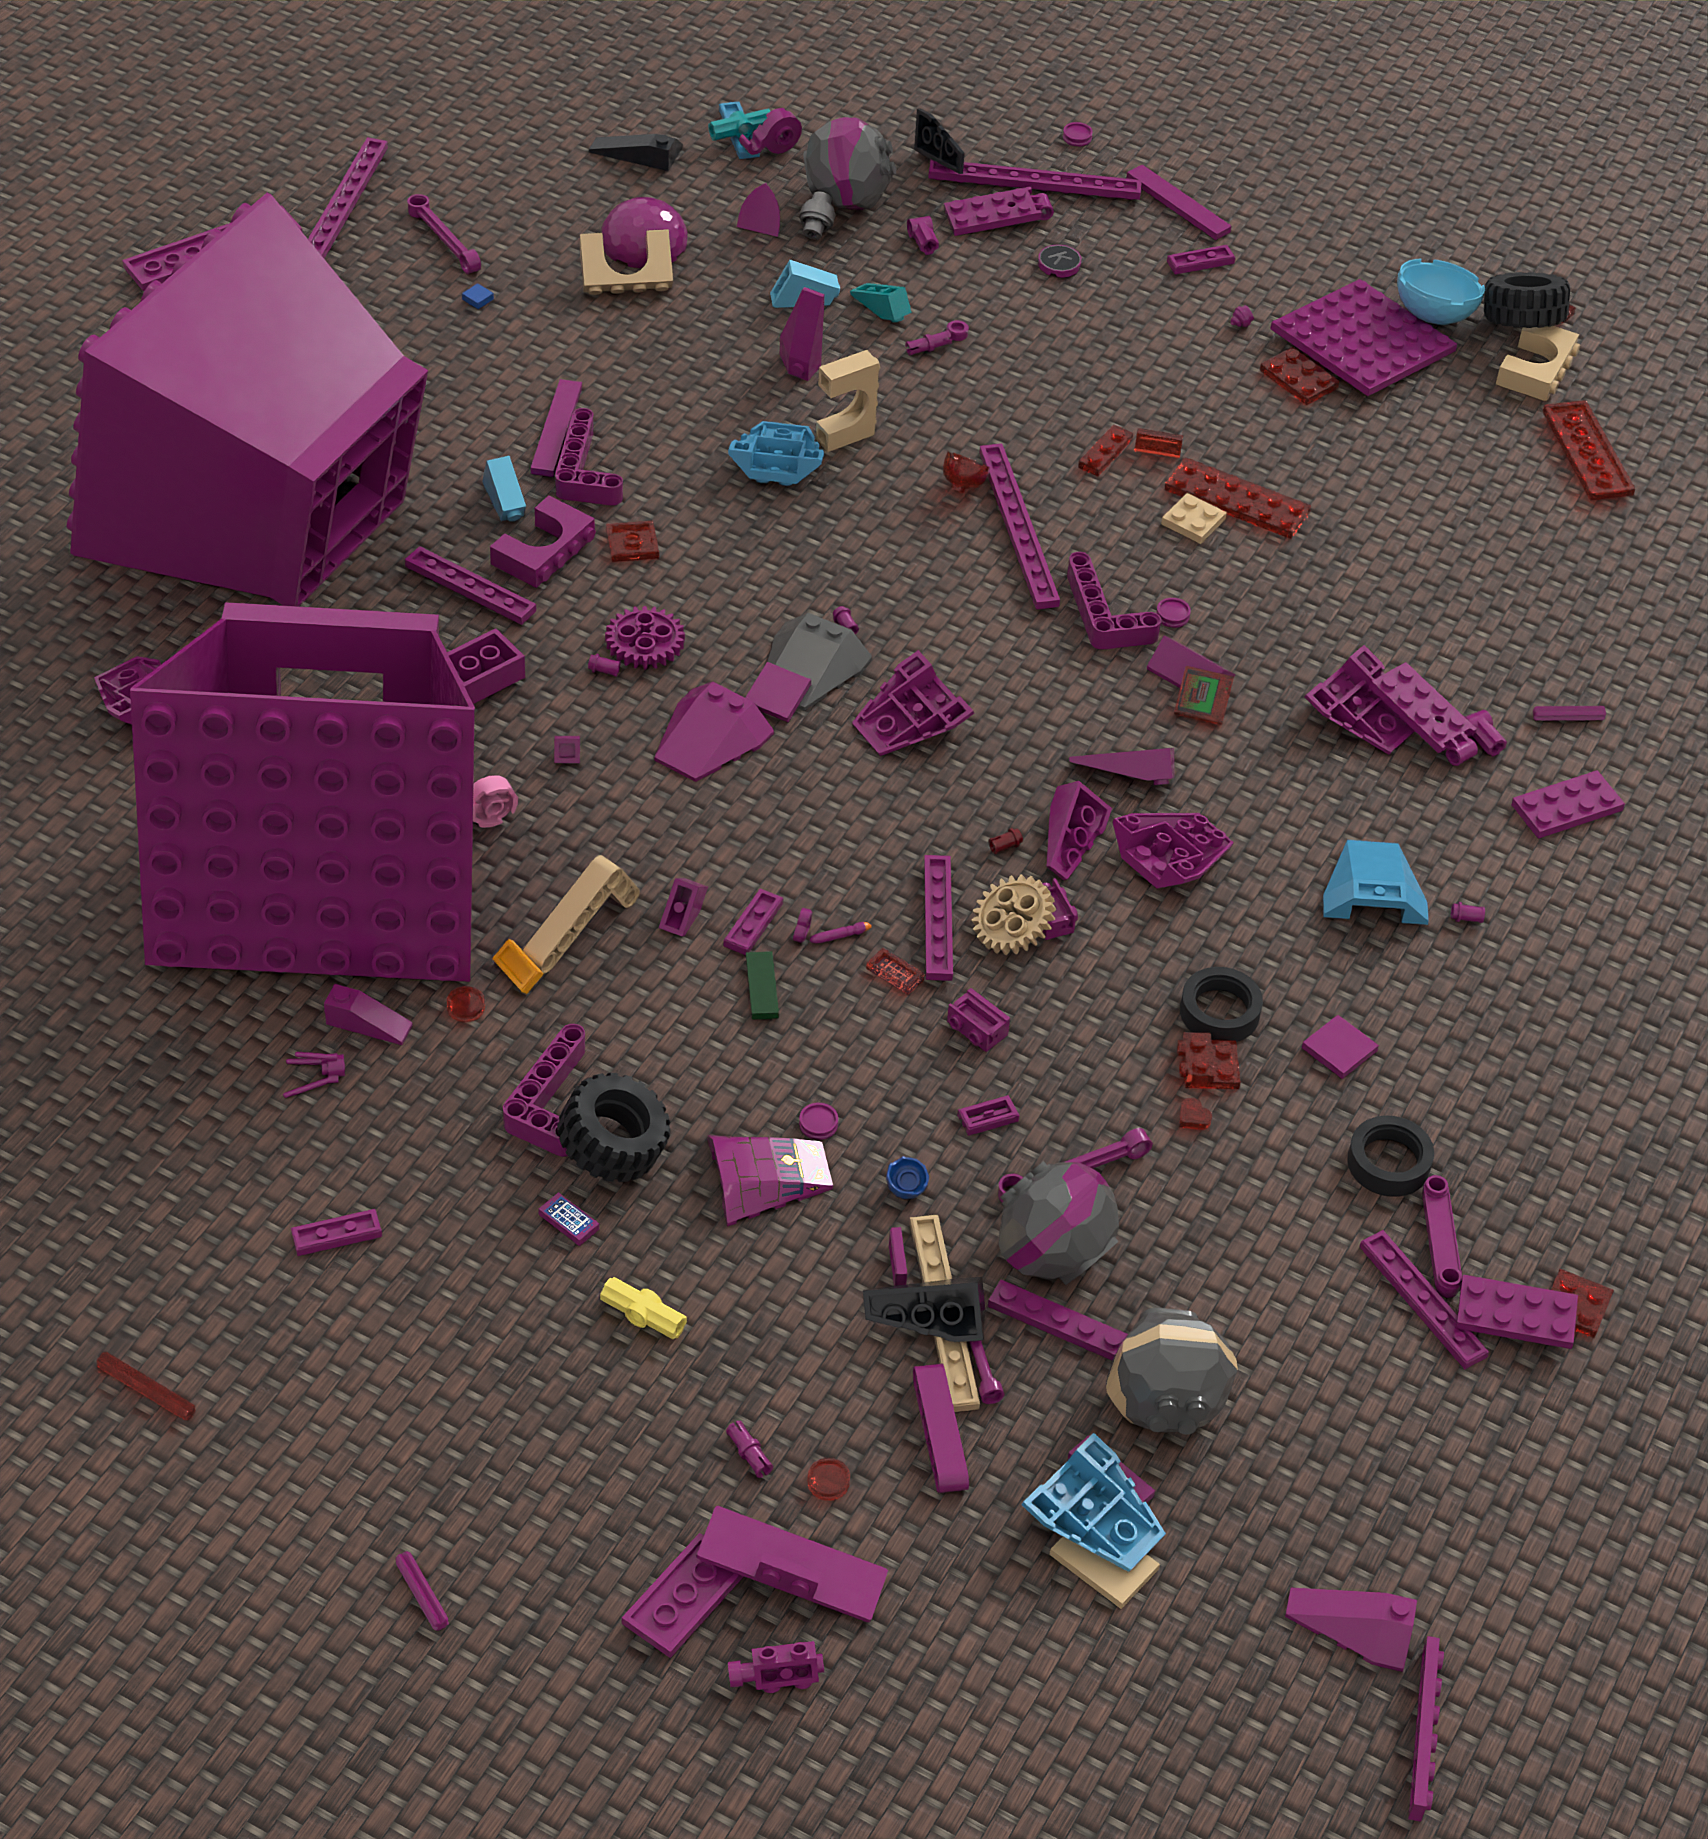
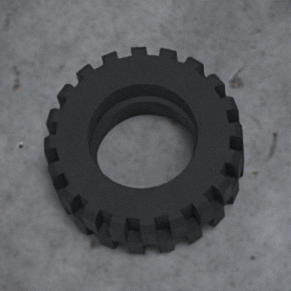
M1516 272L1492 276L1485 284L1484 316L1494 324L1513 326L1515 328H1543L1545 326L1551 327L1555 324L1559 325L1569 315L1570 284L1563 277L1546 273Z
M604 1073L596 1074L592 1078L589 1077L581 1081L580 1085L574 1089L559 1116L558 1133L561 1135L559 1140L562 1147L567 1149L566 1155L569 1159H574L579 1169L589 1171L590 1176L595 1178L600 1176L604 1178L603 1181L613 1182L615 1179L618 1182H628L630 1178L631 1180H636L642 1177L643 1174L648 1173L668 1143L667 1140L671 1132L669 1115L665 1113L666 1107L662 1101L657 1100L658 1096L653 1090L649 1091L645 1088L646 1084L641 1081H633L631 1076L623 1075L620 1077L618 1073H607L606 1076H604ZM597 1117H606L617 1121L626 1128L632 1138H623L610 1133L600 1124Z

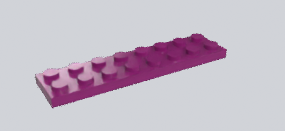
M281 205V207H282V208L284 209V211L288 214V216L293 220V222H294V223L298 226V228L302 231L301 226L293 219V217H292V216L285 210V208ZM231 223L217 227V229L223 231ZM213 229L122 260L123 268L142 291H145L149 284L155 280L160 283L166 281L171 276L176 262L183 255L188 254L193 257L201 250L206 236Z

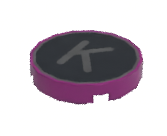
M1050 245L1043 248L1039 253L1038 266L1047 275L1051 276L1052 273L1057 274L1056 277L1059 278L1070 277L1079 271L1082 257L1078 251L1069 246Z

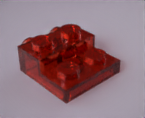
M1183 1033L1182 1040L1177 1042V1055L1182 1056V1061L1179 1064V1076L1184 1077L1185 1088H1240L1241 1081L1236 1040H1211V1033Z

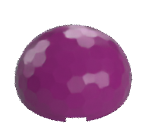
M650 197L632 198L617 205L606 217L601 229L604 252L614 261L618 259L628 263V267L642 269L647 263L646 231L669 230L671 262L677 260V256L685 252L687 248V229L680 214L666 202Z

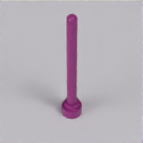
M981 1340L969 1341L982 1380L979 1387L981 1400L985 1404L997 1403L1004 1397L1002 1385L992 1376Z

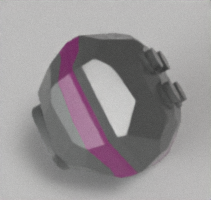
M843 117L826 123L810 136L808 148L803 153L807 182L811 193L824 192L832 197L831 204L844 210L871 209L886 191L891 177L896 174L895 164L889 160V154L893 153L891 141H886L877 129L858 118Z
M1043 1161L1000 1197L1003 1200V1203H1001L1003 1205L998 1245L1002 1256L1023 1275L1047 1280L1060 1278L1067 1285L1119 1242L1116 1239L1119 1230V1219L1114 1194L1099 1172L1079 1162L1049 1163L1047 1165Z

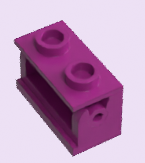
M1056 878L1053 879L1052 886L1050 883H1042L1051 892L1055 900L1053 905L1056 908V911L1052 912L1055 920L1048 921L1051 930L1042 931L1045 935L1044 939L1048 940L1074 933L1078 913L1076 908L1070 905L1065 889L1060 887Z
M970 988L953 1005L949 1004L947 1022L954 1030L966 1036L973 1045L979 1046L987 1052L1008 1036L1010 1017Z

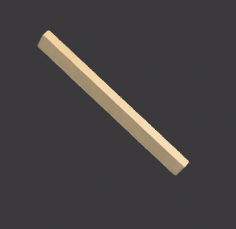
M938 1215L910 1217V1228L922 1283L952 1279ZM934 1336L939 1363H943L954 1412L978 1410L980 1401L967 1343L951 1342L945 1340V1338Z

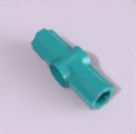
M768 108L747 114L742 111L733 112L729 118L708 123L710 137L713 141L732 136L740 138L742 134L747 138L758 128L759 124L762 126L767 119L766 114L771 111Z

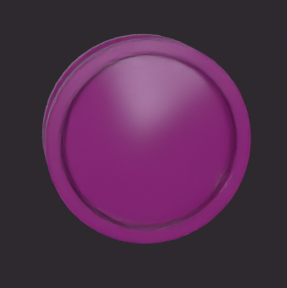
M1081 122L1069 123L1064 127L1063 140L1072 146L1088 145L1092 140V128Z
M1166 598L1158 603L1156 613L1161 617V624L1171 628H1178L1188 623L1191 609L1188 603L1182 599Z
M809 1104L800 1113V1130L811 1139L824 1140L830 1138L837 1131L838 1114L828 1104Z

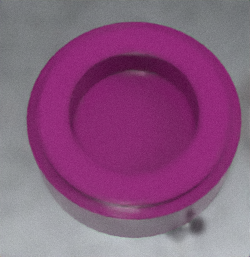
M955 320L947 324L946 330L951 334L950 339L961 341L968 337L969 326L963 321Z

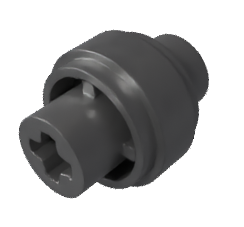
M815 192L812 199L807 200L802 205L799 218L804 226L803 234L807 238L821 239L822 233L828 231L833 226L835 212L831 205L832 197L829 194Z

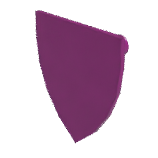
M764 183L755 188L745 199L740 209L737 227L778 237L780 229L779 205L773 191L767 183Z

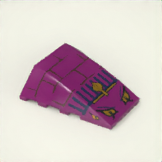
M707 1135L712 1160H716L723 1190L722 1205L727 1227L737 1224L738 1219L747 1216L751 1219L759 1216L760 1212L772 1207L779 1209L786 1206V1202L794 1199L801 1201L833 1189L822 1142L792 1138Z

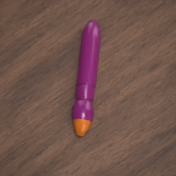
M858 922L853 926L814 934L809 941L812 943H824L854 934L859 935L869 930L872 925L867 922Z

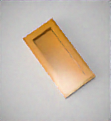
M508 939L492 958L521 992L526 994L544 974L511 939Z

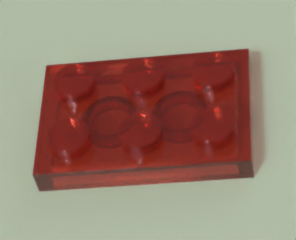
M1294 347L1285 350L1260 365V371L1306 406L1339 388V380Z

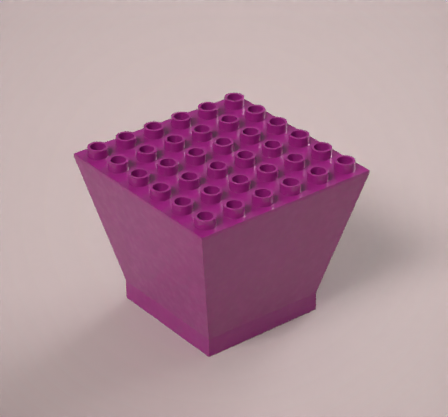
M268 192L252 206L247 203L240 205L228 227L223 231L217 228L210 231L202 244L201 250L193 257L188 254L183 255L176 262L171 276L166 281L160 283L155 280L150 283L142 295L141 302L132 310L127 307L120 309L114 316L110 329L101 337L95 334L89 336L80 348L78 359L84 363L83 376L76 388V396L81 398V408L73 425V429L79 433L78 445L71 457V463L76 466V478L69 489V497L74 499V506L66 525L67 529L72 531L70 553L74 556L272 598L283 606L299 607L404 502L428 370L408 359L400 352L284 209ZM351 473L360 478L359 483L335 505L338 486Z
M225 602L222 617L218 622L130 689L145 965L470 982L475 706L439 638V615ZM280 668L382 673L383 702L281 696Z

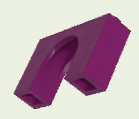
M550 495L534 508L535 526L556 536L558 540L555 543L535 547L526 545L504 534L490 546L491 565L535 588L544 581H547L558 568L563 567L565 562L573 555H576L584 545L591 542L596 534L595 518Z

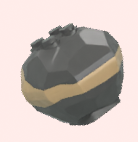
M1150 1308L1141 1314L1136 1325L1120 1344L1107 1375L1106 1389L1112 1402L1130 1423L1154 1432L1192 1434L1197 1428L1205 1426L1213 1420L1226 1405L1238 1371L1237 1360L1227 1341L1210 1324L1199 1320L1196 1313L1187 1310Z

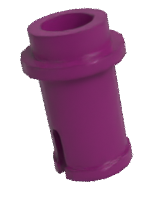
M840 606L833 611L835 623L851 629L854 634H857L859 627L851 617V611L848 608Z
M600 654L591 655L588 669H591L593 673L599 671L617 677L621 661L600 657Z
M1462 902L1452 904L1451 919H1455L1456 922L1464 920L1483 923L1485 907L1462 905Z

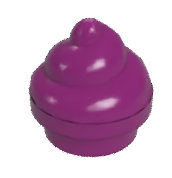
M1244 305L1243 307L1238 306L1235 308L1231 318V325L1238 327L1250 326L1251 322L1254 321V316L1248 306Z

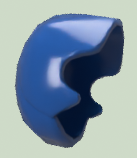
M903 1156L889 1164L886 1182L889 1190L896 1197L913 1199L927 1189L929 1174L926 1166L919 1160Z

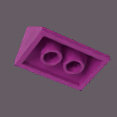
M1165 635L1147 665V670L1180 689L1183 688L1188 669L1196 670L1197 672L1201 671L1202 673L1205 672L1211 678H1220L1217 693L1235 677L1234 673ZM1189 673L1187 675L1184 691L1189 694L1191 692L1190 689L1194 688V682L1199 679L1196 675ZM1204 683L1202 684L1199 699H1203L1207 684L1205 686ZM1196 687L1193 689L1192 693L1194 697H1196L1198 688Z

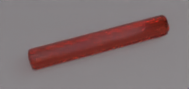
M103 1352L97 1358L98 1368L180 1418L190 1420L195 1414L194 1404L110 1353Z

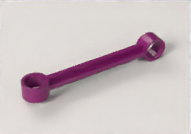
M422 194L410 196L407 200L409 215L423 219L458 257L460 265L466 274L481 270V261L477 252L474 249L468 250L431 211L429 198Z
M1136 1128L1127 1132L1119 1142L1065 1162H1079L1093 1169L1128 1156L1130 1159L1141 1158L1151 1150L1153 1143L1144 1129ZM1007 1174L1000 1179L998 1198L1002 1203L1003 1200L1000 1197L1006 1193L1003 1189L1017 1184L1023 1178L1022 1176Z

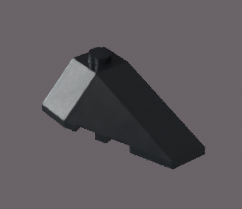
M918 108L914 150L958 174H963L964 151L931 113Z
M660 134L596 137L589 148V153L669 171L681 152L683 144L676 138Z
M982 1277L957 1278L863 1290L866 1320L917 1331L924 1335L929 1334L945 1338V1340L951 1342L984 1340L985 1299Z

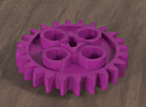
M635 606L633 607V612L624 609V616L617 613L616 619H610V625L606 626L605 642L606 648L610 649V655H616V661L624 659L625 666L634 663V668H637L639 664H642L643 668L647 669L648 665L651 664L654 668H657V663L660 662L665 666L666 659L674 661V655L680 656V649H684L685 632L684 626L680 625L679 619H674L673 613L665 615V609L656 612L655 606L651 611L647 610L646 606H643L642 610H638Z

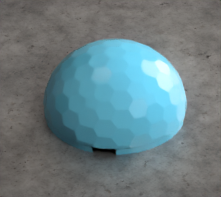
M1422 259L1409 260L1401 266L1397 277L1400 299L1409 312L1423 321L1439 325L1460 322L1476 311L1482 302L1485 286L1479 284V278L1460 266L1440 260H1433V263L1421 262Z

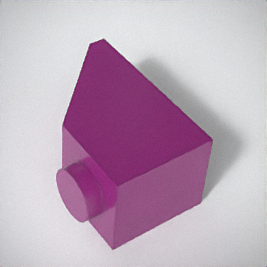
M675 878L659 928L684 937L700 913L708 886L685 878Z

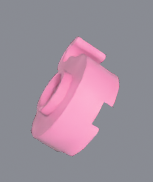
M488 776L474 783L473 822L478 823L480 827L486 828L503 823L502 818L510 811L512 814L515 812L518 806V797L506 778Z

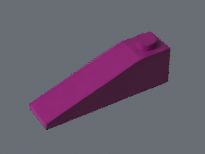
M1080 781L1057 786L1050 806L1046 867L1062 880H1067L1082 861L1081 857L1094 845L1093 841L1104 832L1112 810L1108 804Z

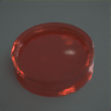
M470 986L454 989L447 997L448 1014L460 1022H471L478 1019L485 1011L483 993L477 988Z
M823 1458L811 1465L808 1471V1487L813 1495L822 1500H836L848 1491L850 1472L843 1462L834 1458Z

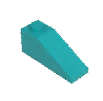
M866 283L850 290L851 296L881 319L899 322L904 319V316L912 313L905 287Z

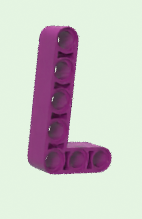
M587 408L576 409L571 417L555 473L556 496L563 500L618 505L623 500L622 477L612 473L583 470L593 437V412Z
M1084 552L1072 553L1069 557L1067 578L1091 645L1097 649H1112L1149 645L1157 642L1159 639L1161 617L1154 612L1111 616L1090 556Z
M578 1024L565 1025L503 1105L504 1129L509 1134L561 1157H567V1149L562 1147L559 1140L561 1136L558 1133L559 1116L543 1108L585 1053V1030L582 1026Z

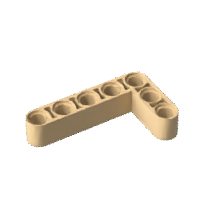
M597 856L527 943L523 952L543 973L549 972L608 897H611L623 907L629 908L638 899L639 888L623 869L604 856Z

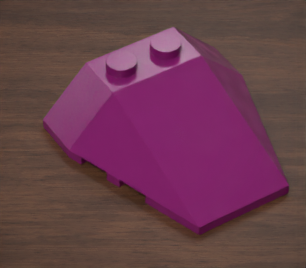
M1363 645L1349 657L1340 669L1307 693L1305 698L1323 716L1389 755L1415 731L1369 688L1372 680L1385 674L1383 672L1385 667Z
M918 650L897 665L894 669V675L887 683L884 682L881 685V691L874 700H869L852 724L878 755L882 756L951 730L975 713L960 695L956 698L936 676L931 663Z
M136 656L94 677L110 715L132 725L130 689L161 665L160 660Z
M710 682L691 689L677 703L655 754L654 761L697 782L720 770L722 764L730 760L735 762L741 759V755L749 750L754 752L760 749L774 734V730L754 702L715 682Z

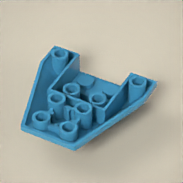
M1357 840L1346 841L1323 895V917L1350 919L1352 905L1401 909L1402 923L1428 925L1427 900L1399 844Z

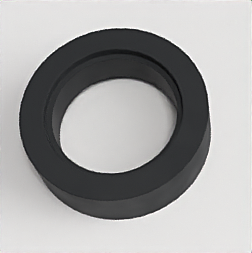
M1227 967L1205 968L1194 973L1186 981L1180 1003V1015L1185 1026L1199 1038L1213 1043H1235L1249 1037L1257 1028L1263 1005V996L1255 981L1238 970ZM1208 991H1226L1239 997L1244 1002L1247 1010L1236 1019H1216L1203 1013L1199 1009L1196 999Z
M1377 1116L1364 1121L1354 1131L1347 1156L1348 1167L1355 1180L1369 1191L1390 1197L1405 1196L1419 1190L1428 1179L1434 1159V1147L1428 1134L1414 1122L1397 1116ZM1376 1140L1397 1141L1411 1149L1416 1157L1417 1164L1405 1172L1384 1171L1374 1166L1368 1160L1364 1149Z

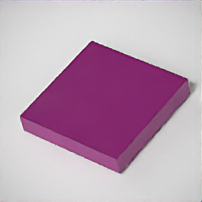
M767 662L745 698L754 702L761 712L789 722L811 686V679Z
M1339 1015L1335 1016L1303 1041L1302 1049L1341 1079L1375 1054L1379 1047L1378 1044Z

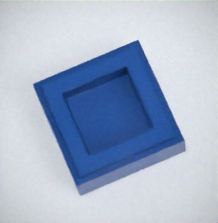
M478 283L462 293V300L477 309L494 299V293Z

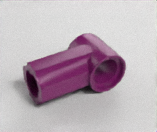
M925 216L907 220L909 237L915 238L920 250L926 255L933 254L939 248V242L933 232L931 217Z
M1483 709L1464 716L1477 728L1476 732L1468 736V738L1473 737L1487 754L1493 757L1506 748L1507 741L1494 728L1492 717L1488 711Z

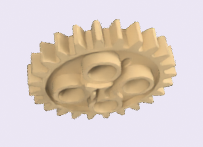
M1020 874L1016 881L1011 875L1007 883L1001 878L1000 886L996 887L991 884L992 891L990 893L983 891V895L986 898L976 901L980 908L973 909L974 914L977 916L972 919L975 925L973 930L980 942L988 950L992 948L996 954L1002 950L1005 955H1008L1010 949L1015 954H1018L1019 947H1023L1025 951H1028V944L1030 942L1036 946L1037 937L1045 938L1043 930H1051L1048 921L1055 920L1052 912L1056 911L1053 905L1055 900L1051 892L1040 880L1035 881L1032 876L1026 880Z

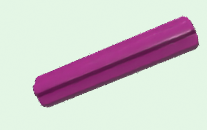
M1535 706L1533 709V719L1535 721H1602L1606 716L1604 706Z
M408 1551L398 1554L395 1558L396 1565L435 1631L446 1628L449 1624L448 1617L412 1554Z

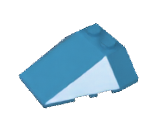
M762 421L753 427L749 435L742 434L740 441L733 440L728 450L730 457L750 479H755L760 483L774 481L785 486L797 484L822 464L824 451L819 450V443L814 441L815 436L809 426Z
M1093 1433L1073 1453L1070 1459L1044 1485L1041 1484L1026 1498L1021 1505L1043 1526L1130 1572L1166 1533L1146 1501L1142 1503L1134 1490L1136 1485L1131 1477L1127 1479L1119 1466L1121 1461L1117 1454Z

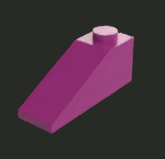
M334 984L324 1002L327 1025L395 1044L403 1045L413 1026L410 1020L360 990Z

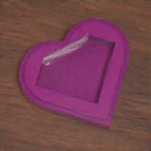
M807 908L801 909L793 941L800 943L805 941L811 926L812 910Z

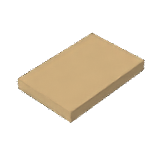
M1062 1537L1050 1549V1556L1120 1609L1152 1578L1160 1567L1158 1562L1146 1554L1128 1572L1065 1537Z

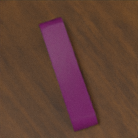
M942 1363L913 1367V1383L937 1492L945 1493L968 1490V1470L944 1365Z

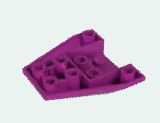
M1131 813L1114 818L1113 820L1121 858L1155 888L1183 884L1201 878L1234 844L1223 831L1217 829L1200 813Z

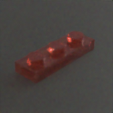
M1113 424L1079 460L1078 468L1098 477L1133 440V433Z

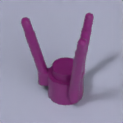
M295 1052L294 1055L301 1058L287 1059V1064L321 1065L322 1075H327L328 1077L285 1092L283 1096L287 1098L329 1083H338V1076H345L344 1055H337V1053Z

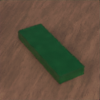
M746 952L752 1020L778 1019L779 1009L773 952Z

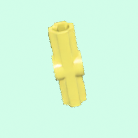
M615 1277L608 1279L600 1293V1300L624 1312L627 1319L635 1326L644 1328L647 1325L671 1339L678 1338L687 1323V1316L663 1304L660 1297L652 1290L642 1289L639 1291Z

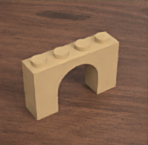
M669 230L646 231L647 263L640 271L629 275L617 273L607 264L604 257L602 233L580 234L579 245L583 291L589 292L591 295H598L602 291H611V293L619 294L623 293L624 290L644 292L646 289L666 291L668 288H672L673 273Z
M1545 326L1543 328L1523 327L1518 348L1542 355L1550 362L1532 363L1507 354L1499 368L1496 385L1547 401L1551 393H1556L1559 381L1562 382L1566 369H1569L1573 356L1576 357L1580 348V344L1577 343L1579 334L1556 326Z
M868 350L819 367L818 385L830 398L857 390L853 401L847 408L835 415L816 421V440L827 452L875 434L880 364L878 359L873 357Z

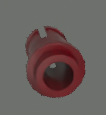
M1009 828L1008 832L990 838L988 843L991 851L997 854L1013 846L1015 848L1019 847L1020 843L1023 842V837L1018 828Z

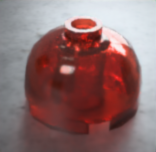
M947 451L943 463V474L946 480L952 483L951 488L964 493L965 489L974 490L979 488L985 482L990 471V467L985 464L979 465L976 460Z

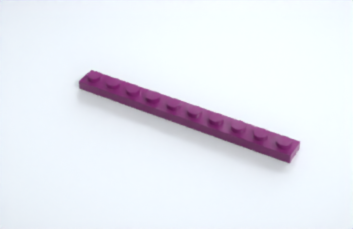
M366 138L310 234L308 240L324 259L387 151V141Z
M932 159L930 160L928 176L930 179L957 181L960 183L969 182L980 185H998L1000 187H1031V189L1097 195L1128 200H1140L1142 180L968 162H964L963 174H958Z
M1003 444L980 446L979 454L1035 608L1059 607L1060 598Z

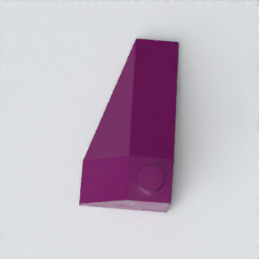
M804 287L780 335L779 354L788 374L809 381L821 366L825 294Z
M1174 748L1069 757V761L1072 763L1143 780H1153L1154 785L1169 784V779L1174 778Z
M1290 1588L1285 1617L1317 1635L1324 1634L1338 1642L1337 1646L1345 1650L1349 1648L1364 1656V1661L1372 1665L1403 1672L1414 1625L1417 1600L1380 1592Z

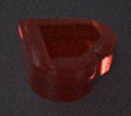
M1187 1098L1182 1101L1179 1127L1204 1130L1211 1125L1212 1113L1207 1108H1203L1199 1100Z

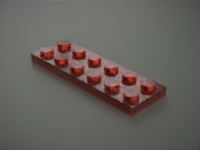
M1587 400L1544 405L1542 412L1590 501L1634 496L1636 488Z
M1186 457L1166 481L1164 489L1181 497L1188 493L1227 512V515L1292 539L1311 510V505Z

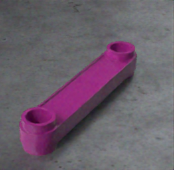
M1433 1175L1428 1177L1424 1183L1422 1198L1435 1289L1440 1296L1452 1298L1460 1291L1462 1272L1447 1180L1441 1176Z

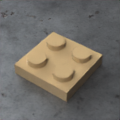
M1187 493L1162 517L1161 524L1201 544L1226 519L1227 512Z

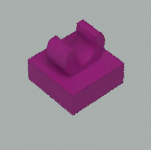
M580 736L554 737V763H580Z

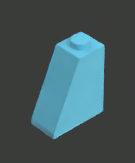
M789 260L770 292L772 305L775 308L794 307L804 287L825 294L824 306L830 305L840 292L837 275Z
M510 456L487 460L482 482L500 520L516 521L524 516L526 504Z

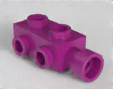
M814 1641L752 1649L753 1662L741 1664L740 1660L728 1662L730 1688L740 1687L745 1682L755 1681L756 1690L763 1689L767 1693H774L779 1691L781 1687L792 1685L799 1689H806L812 1683L819 1682L818 1673H824L822 1653L816 1654Z

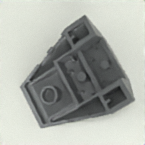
M806 613L785 622L773 639L768 662L811 679V686L797 707L805 711L825 698L830 690L835 687L839 689L844 685V681L852 676L854 678L859 676L872 660V655L851 629Z

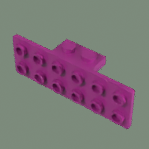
M716 1506L696 1555L697 1559L865 1622H871L888 1570L884 1567L720 1506Z

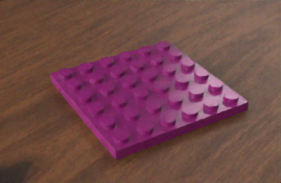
M1361 279L1272 321L1270 327L1272 331L1367 396L1455 352L1457 348V343L1449 339L1448 336L1443 335L1431 325L1417 318Z

